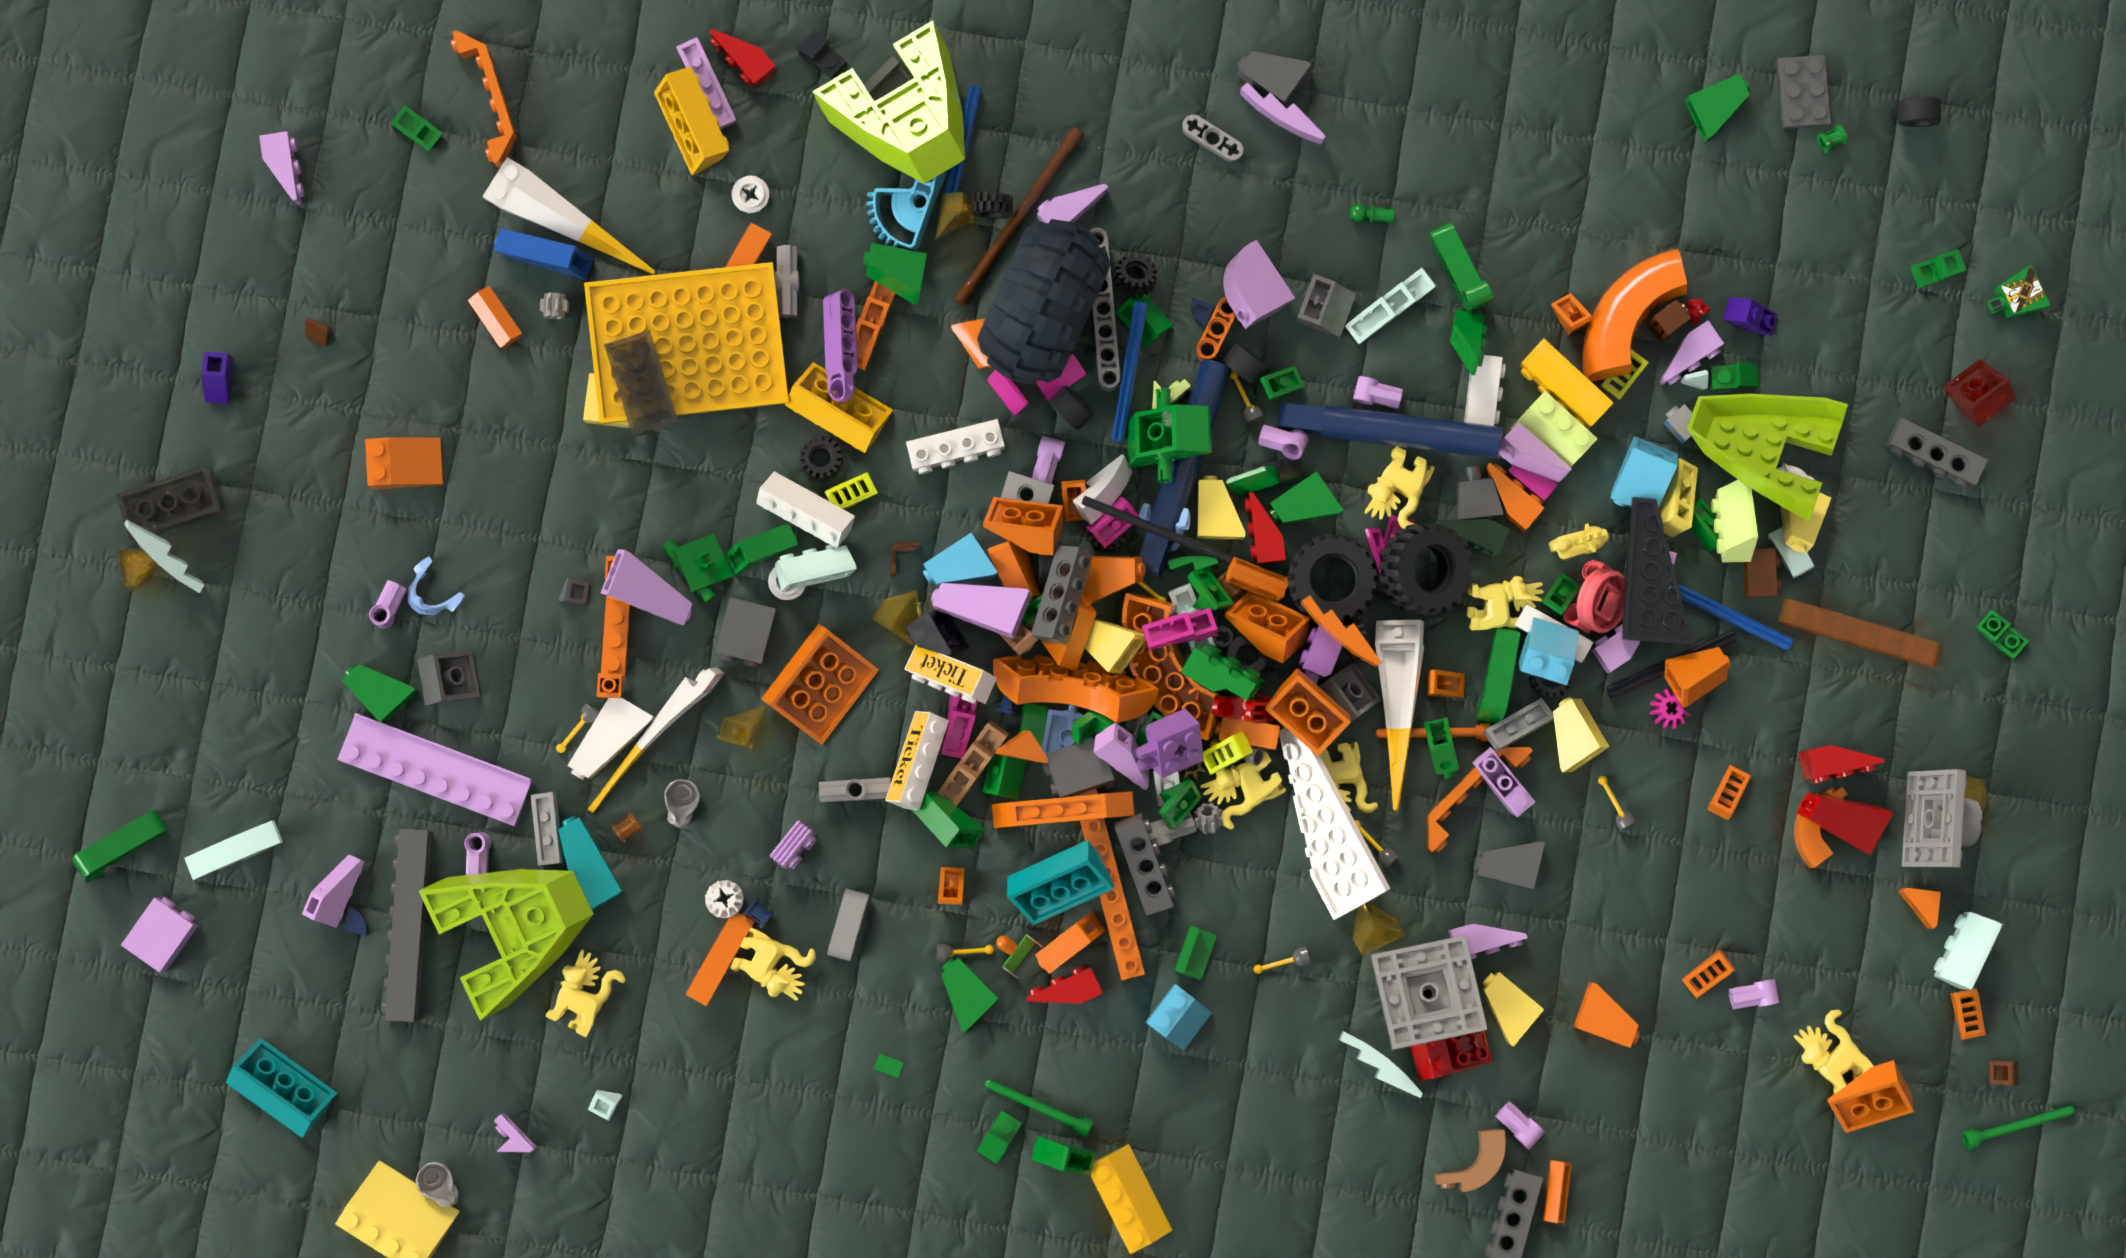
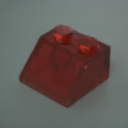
M1981 359L1943 386L1963 415L1977 426H1981L2016 400L2010 380Z

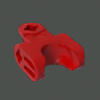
M1216 695L1213 700L1212 715L1222 718L1242 719L1245 722L1255 724L1271 723L1274 717L1265 708L1272 697L1256 696L1246 701L1235 695Z

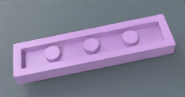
M696 37L677 46L676 48L685 67L691 66L693 72L698 75L703 94L708 97L709 107L719 121V129L721 130L736 123L737 120L698 38Z

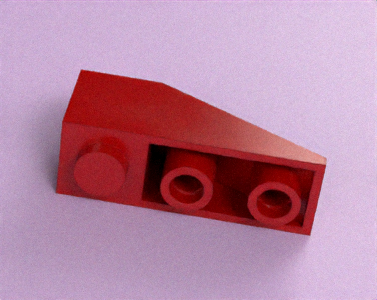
M714 29L709 31L712 37L710 42L718 51L722 49L726 53V61L733 69L736 66L742 72L740 77L748 86L752 84L757 89L777 72L775 64L761 48Z
M1249 493V499H1245L1246 513L1251 515V522L1247 523L1249 537L1253 536L1254 546H1250L1251 560H1256V565L1284 563L1286 557L1283 536L1254 493Z
M1083 965L1072 970L1073 976L1064 979L1062 975L1051 980L1052 986L1042 989V986L1028 991L1030 996L1026 1000L1030 1002L1081 1004L1103 992L1091 967L1086 969Z

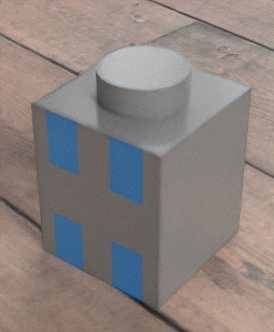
M1685 404L1681 408L1673 407L1665 414L1668 419L1663 422L1681 444L1691 436L1687 426L1692 412Z

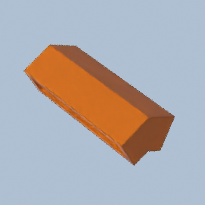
M490 286L478 291L468 300L500 348L508 347L513 342L519 340L522 332Z
M1236 557L1231 561L1225 578L1227 583L1277 602L1284 597L1288 586L1287 577Z
M1549 1160L1542 1220L1565 1223L1572 1163Z

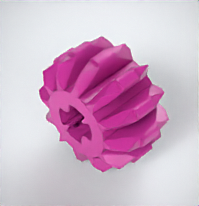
M1664 689L1663 696L1659 693L1655 694L1658 702H1650L1652 707H1656V710L1650 711V715H1658L1654 722L1657 724L1663 720L1662 728L1664 729L1668 727L1669 722L1672 729L1677 728V722L1681 725L1685 724V719L1682 716L1688 717L1690 712L1684 710L1687 707L1681 706L1674 692L1672 691L1670 695L1669 690ZM1666 704H1667V705H1671V704L1674 705V708L1672 709L1673 712H1674V714H1673V713H1669V714H1668V713L1666 712V710L1668 709V707L1666 706Z

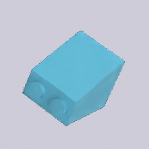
M1634 436L1611 491V499H1614L1613 502L1619 506L1627 507V505L1631 506L1632 497L1657 499L1659 507L1678 466V454Z
M972 533L924 563L926 570L923 571L925 578L931 586L936 584L938 589L941 583L971 584L998 578L996 569Z
M1533 617L1518 661L1520 670L1567 685L1575 663L1579 631Z
M1174 984L1146 1020V1023L1184 1051L1212 1012Z

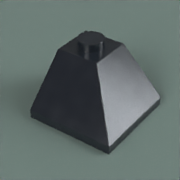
M940 611L928 612L906 626L909 631L910 640L919 648L948 656L970 648L952 616Z

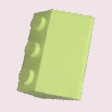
M1546 391L1510 428L1512 430L1520 422L1569 467H1572L1597 440L1588 429Z
M1736 480L1718 489L1715 499L1711 501L1712 513H1716L1714 532L1719 535V539H1717V553H1721L1722 562H1751L1758 539L1752 489L1741 481Z

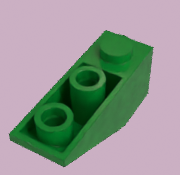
M1456 309L1451 328L1450 343L1471 375H1475L1477 366L1482 367L1483 351L1486 341L1484 338L1487 325L1483 324V314Z

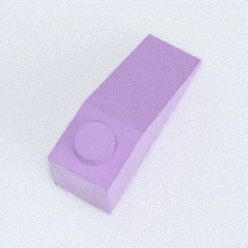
M1101 184L1055 197L1051 201L1046 200L1039 206L1037 218L1045 223H1049L1050 219L1074 223L1108 192V186Z
M1520 422L1502 439L1500 455L1511 465L1556 482H1560L1572 469Z

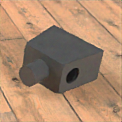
M1480 466L1467 467V481H1461L1457 484L1456 523L1501 517L1503 510L1493 479H1482Z

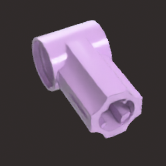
M1359 376L1353 400L1362 404H1377L1398 409L1403 389L1381 384L1379 381L1369 377Z
M1264 425L1258 444L1282 451L1287 458L1296 460L1301 457L1309 438L1300 429L1288 432Z
M1042 435L1037 452L1038 459L1032 475L1033 479L1052 484L1057 463L1060 462L1065 441Z
M387 580L376 605L371 608L369 613L370 620L377 627L386 629L393 625L395 614L407 589L393 581ZM382 611H386L387 618L382 622H378L377 615Z
M484 832L471 833L466 837L464 843L467 850L466 875L488 873L489 849L492 844L491 838ZM476 837L482 840V847L480 849L474 846Z
M1775 979L1754 982L1753 985L1729 989V998L1733 1009L1780 1003Z
M1511 1102L1504 1105L1495 1116L1514 1133L1513 1136L1528 1150L1545 1133L1531 1118H1527Z

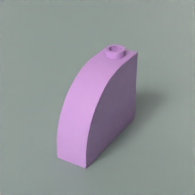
M1257 240L1245 246L1228 263L1223 279L1225 295L1237 319L1245 329L1284 309L1295 299Z

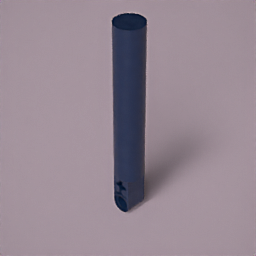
M1202 359L1187 405L1211 407L1212 432L1232 369L1222 363ZM1204 454L1172 462L1173 481L1169 482L1168 480V483H1161L1149 522L1176 532L1175 525L1179 523L1183 509L1188 506ZM1147 531L1139 557H1143V563L1146 566L1145 574L1157 578L1162 577L1173 541Z
M1281 403L1277 425L1281 429H1300L1308 433L1322 434V437L1495 459H1499L1503 437V427L1329 405H1326L1324 408Z

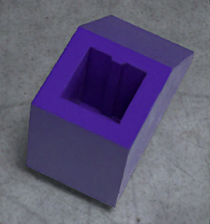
M1729 298L1723 320L1736 328L1765 336H1772L1778 314L1752 299Z
M204 351L201 375L205 402L229 404L234 358L228 353Z

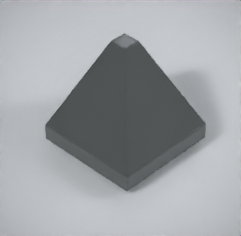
M567 578L559 596V601L586 605L590 582Z

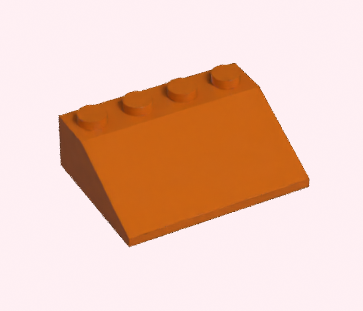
M818 623L761 699L822 745L879 669Z

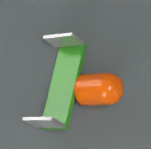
M1027 934L1018 946L1016 942L1005 935L998 937L996 941L998 948L1010 955L1002 968L1017 979L1019 978L1013 972L1034 944L1037 943L1039 946H1043Z

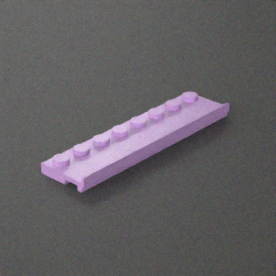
M357 713L354 714L355 716L337 760L516 826L533 779Z

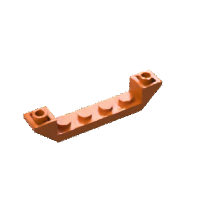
M456 30L452 32L454 39L451 40L455 54L459 53L462 59L472 56L476 57L479 69H484L486 77L482 78L486 91H491L493 99L489 100L493 113L497 112L500 119L496 124L500 135L503 136L488 140L489 148L485 149L489 162H493L499 168L506 160L517 139V135L489 49L485 44Z
M606 556L605 580L615 556ZM606 596L601 673H598L597 697L621 699L626 679L631 605Z
M1505 747L1498 752L1493 748L1494 752L1499 757L1501 756L1513 769L1518 765L1521 768L1526 765L1531 759L1529 754L1533 751L1530 747ZM1476 767L1427 815V850L1430 853L1434 850L1439 852L1448 843L1446 838L1449 834L1436 821L1439 819L1442 822L1451 813L1449 808L1454 803L1459 805L1468 796L1465 793L1471 785L1476 788L1484 780Z
M1133 792L992 804L994 828L1135 815Z

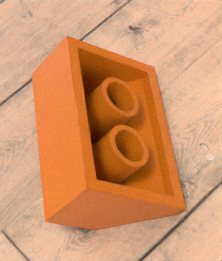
M1298 668L1279 687L1265 708L1267 712L1317 756L1351 723L1350 714Z

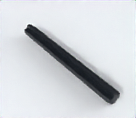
M1730 630L1671 658L1717 647L1721 649L1737 642L1738 639L1736 633ZM1665 660L1607 686L1606 691L1609 697L1614 698L1664 675Z

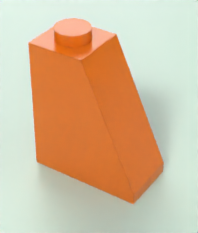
M1010 541L987 549L1004 587L1029 590L1032 595L1030 601L1041 596L1028 552Z
M1093 556L1082 595H1085L1092 603H1095L1143 581L1146 572L1143 557Z
M1081 595L1067 645L1041 641L1058 666L1076 670L1079 665L1097 613L1091 605V600L1085 595Z
M1719 647L1666 659L1665 679L1681 706L1687 707L1727 680L1730 661L1727 655L1724 656Z
M1222 718L1221 721L1216 722L1214 735H1219L1218 741H1223L1232 735L1243 732L1250 746L1274 751L1277 747L1280 726L1266 723H1249L1235 718Z
M1090 912L1035 954L1039 965L1050 974L1105 932L1106 929L1094 913Z
M1589 982L1573 1027L1631 1048V1045H1635L1638 1041L1640 1031L1637 1029L1639 1025L1599 985Z

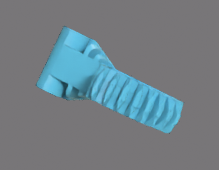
M949 170L925 184L915 179L914 185L910 189L876 188L874 193H867L868 197L873 198V201L866 202L868 207H873V209L867 211V214L875 216L870 220V224H878L873 230L875 233L882 232L879 235L880 240L887 238L885 245L891 246L894 243L893 247L919 249L937 195ZM882 195H892L891 207L895 219L905 229L915 232L911 245L898 241L886 229L880 213V197ZM920 197H925V206L917 208V200Z

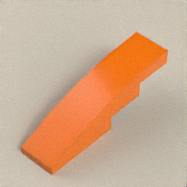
M751 223L726 267L758 264L760 255L770 241L772 233Z
M874 281L861 317L856 324L857 368L866 370L896 293Z
M1310 595L1302 600L1301 605L1315 622L1336 642L1374 667L1382 663L1354 623L1345 628L1332 609L1323 614Z
M739 912L728 919L686 993L687 996L708 1006L734 958H736L740 951V945L744 937L748 936L749 930L753 927L755 921Z

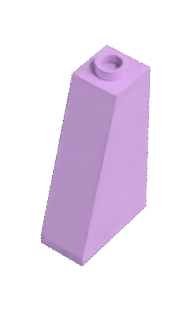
M621 549L617 550L601 594L673 623L684 625L691 616L692 609L690 608L692 603L630 552Z
M941 583L939 589L936 588L934 590L931 602H933L932 605L937 611L1015 639L1032 595L1029 590L1023 588Z

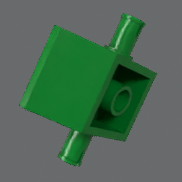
M1169 388L1156 389L1157 408L1134 413L1127 425L1128 468L1133 469L1158 464V482L1168 483V480L1169 482L1173 481L1172 462L1174 460L1212 453L1211 407L1171 405V389Z

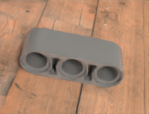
M846 888L827 955L851 961L869 894Z

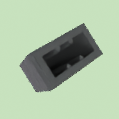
M1251 51L1248 57L1244 55L1238 62L1237 76L1266 96L1271 93L1284 106L1309 72L1311 64L1308 61Z
M1540 841L1481 852L1480 856H1476L1473 869L1477 870L1476 876L1527 889H1534L1545 842Z

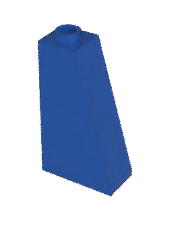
M500 229L499 235L495 239L494 251L503 257L587 281L594 258L576 246L506 229Z

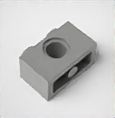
M1009 471L1001 498L1022 500L1020 498L1021 492L1030 490L1034 494L1030 500L1031 502L1050 504L1054 485Z

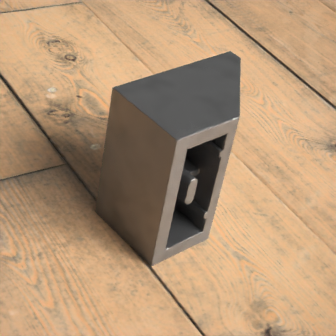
M1313 274L1296 323L1340 338L1356 294L1333 280Z

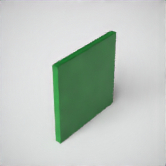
M714 534L672 549L691 592L733 577Z

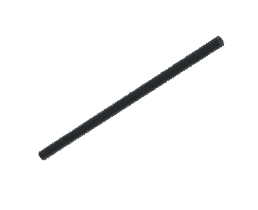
M1084 496L1081 504L1227 564H1230L1235 557L1088 496Z

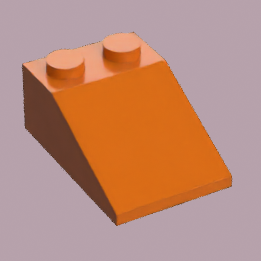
M388 437L365 439L367 484L373 490L444 485L441 438Z
M993 497L983 522V527L1028 552L1040 555H1053L1063 530V505Z
M1248 591L1225 613V617L1262 654L1281 663H1284L1308 638L1310 617L1251 591Z
M1894 1060L1869 1068L1828 1099V1103L1845 1133L1915 1112L1911 1090Z

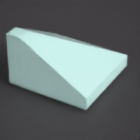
M1703 370L1687 374L1681 379V383L1702 390L1708 389V371Z
M597 1090L588 1110L609 1121L622 1095Z

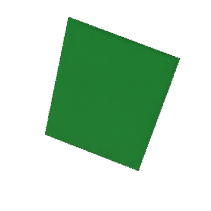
M879 1053L874 1069L898 1078L904 1062Z

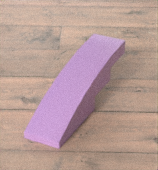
M1248 82L1241 88L1240 95L1257 111L1277 125L1321 145L1324 143L1326 136L1294 103L1286 109L1271 93L1263 99Z

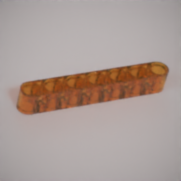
M1784 599L1778 623L1932 668H1936L1942 644L1936 641L1791 599Z

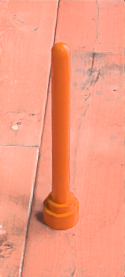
M1480 723V725H1475L1473 728H1450L1452 737H1475V739H1480V742H1489L1484 735V731L1490 727V723ZM1411 728L1410 738H1427L1426 729ZM1377 729L1376 736L1378 738H1387V729Z

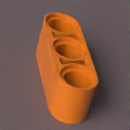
M1226 297L1218 302L1198 343L1196 354L1200 361L1202 359L1215 360L1236 318L1234 311L1231 314H1225L1221 310L1224 304H1229ZM1220 325L1223 327L1224 332L1221 335H1215L1212 333L1211 327ZM1208 345L1212 347L1214 353L1210 356L1203 355L1201 353L1203 346Z

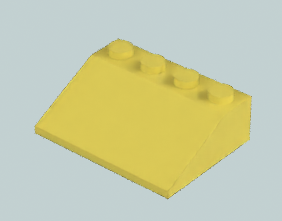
M379 1160L335 1224L388 1258H431L460 1211L453 1206L440 1207L435 1200L421 1194L414 1181Z

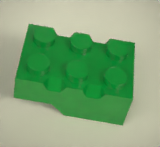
M1202 645L1193 649L1181 673L1213 692L1228 689L1246 701L1258 695L1265 680L1260 678L1261 674L1251 668L1244 670L1240 667L1241 662L1231 656H1228V658L1219 654L1221 650L1214 645Z

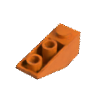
M1489 463L1485 470L1488 477L1494 481L1505 517L1524 532L1544 509L1541 505L1542 501L1534 494L1528 495L1523 490L1524 486L1516 479L1510 480L1504 475L1506 471L1496 463L1494 465Z

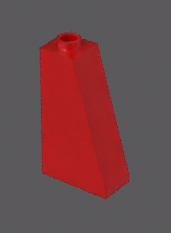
M1809 792L1801 801L1800 807L1796 814L1871 855L1893 815L1891 811L1877 805Z

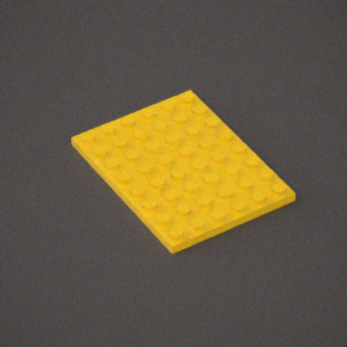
M773 262L584 283L600 424L789 403Z

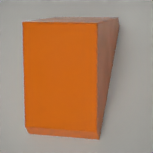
M1571 293L1551 303V307L1567 336L1588 326L1593 320L1592 315Z
M1061 481L1065 522L1085 520L1080 516L1073 500L1087 490L1086 481Z
M1430 670L1427 677V696L1464 697L1465 674Z
M1023 730L996 750V754L1048 763L1047 756L1031 731Z
M941 867L938 904L963 905L965 868Z
M1901 888L1898 890L1927 929H1934L1938 923L1941 892L1913 888Z

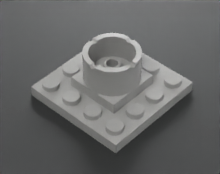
M1966 770L1908 772L1902 867L1960 868L1962 860L1961 846L1975 844L1982 828L1980 824L1982 811L1979 803L1976 800L1964 798L1967 786Z
M1465 935L1371 955L1392 1050L1487 1030ZM1428 991L1431 994V998H1425L1423 992Z

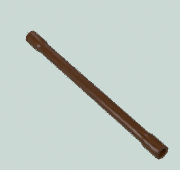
M1072 127L1054 157L968 280L963 283L953 299L962 306L967 304L985 274L1068 155L1073 152L1084 136L1081 131Z

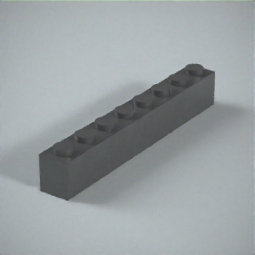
M399 829V834L395 835V848H398L397 857H394L393 872H396V880L392 881L391 895L394 896V905H391L389 909L392 929L388 930L387 942L391 943L390 953L386 954L385 961L386 967H389L388 977L384 979V991H387V998L382 1004V1015H385V1020L418 1022L426 906L419 890L428 887L432 831Z

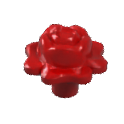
M1690 299L1685 304L1690 312V322L1693 324L1700 323V316L1706 315V312L1710 311V307H1707L1701 299Z

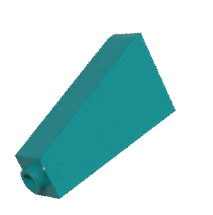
M572 816L562 822L563 827L558 830L568 871H574L592 911L624 893V889L583 818L578 817L576 819L575 816Z

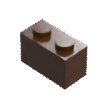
M1675 300L1656 314L1646 325L1658 341L1662 343L1691 319L1689 316L1690 312L1685 304Z
M1775 548L1754 549L1751 562H1743L1745 599L1774 598L1778 596L1777 592L1781 590L1780 578H1777L1776 568L1780 566V558L1775 553Z

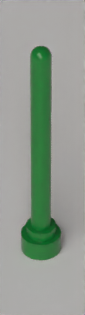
M988 1079L985 1081L986 1088L1073 1127L1074 1131L1078 1132L1077 1135L1084 1138L1087 1137L1093 1120L1086 1117L1084 1119L1080 1117L1077 1119L994 1080Z
M2073 1106L2063 1107L1981 1132L1979 1130L1974 1131L1973 1129L1962 1132L1963 1141L1968 1150L1975 1149L1985 1140L2071 1116L2075 1113V1108Z

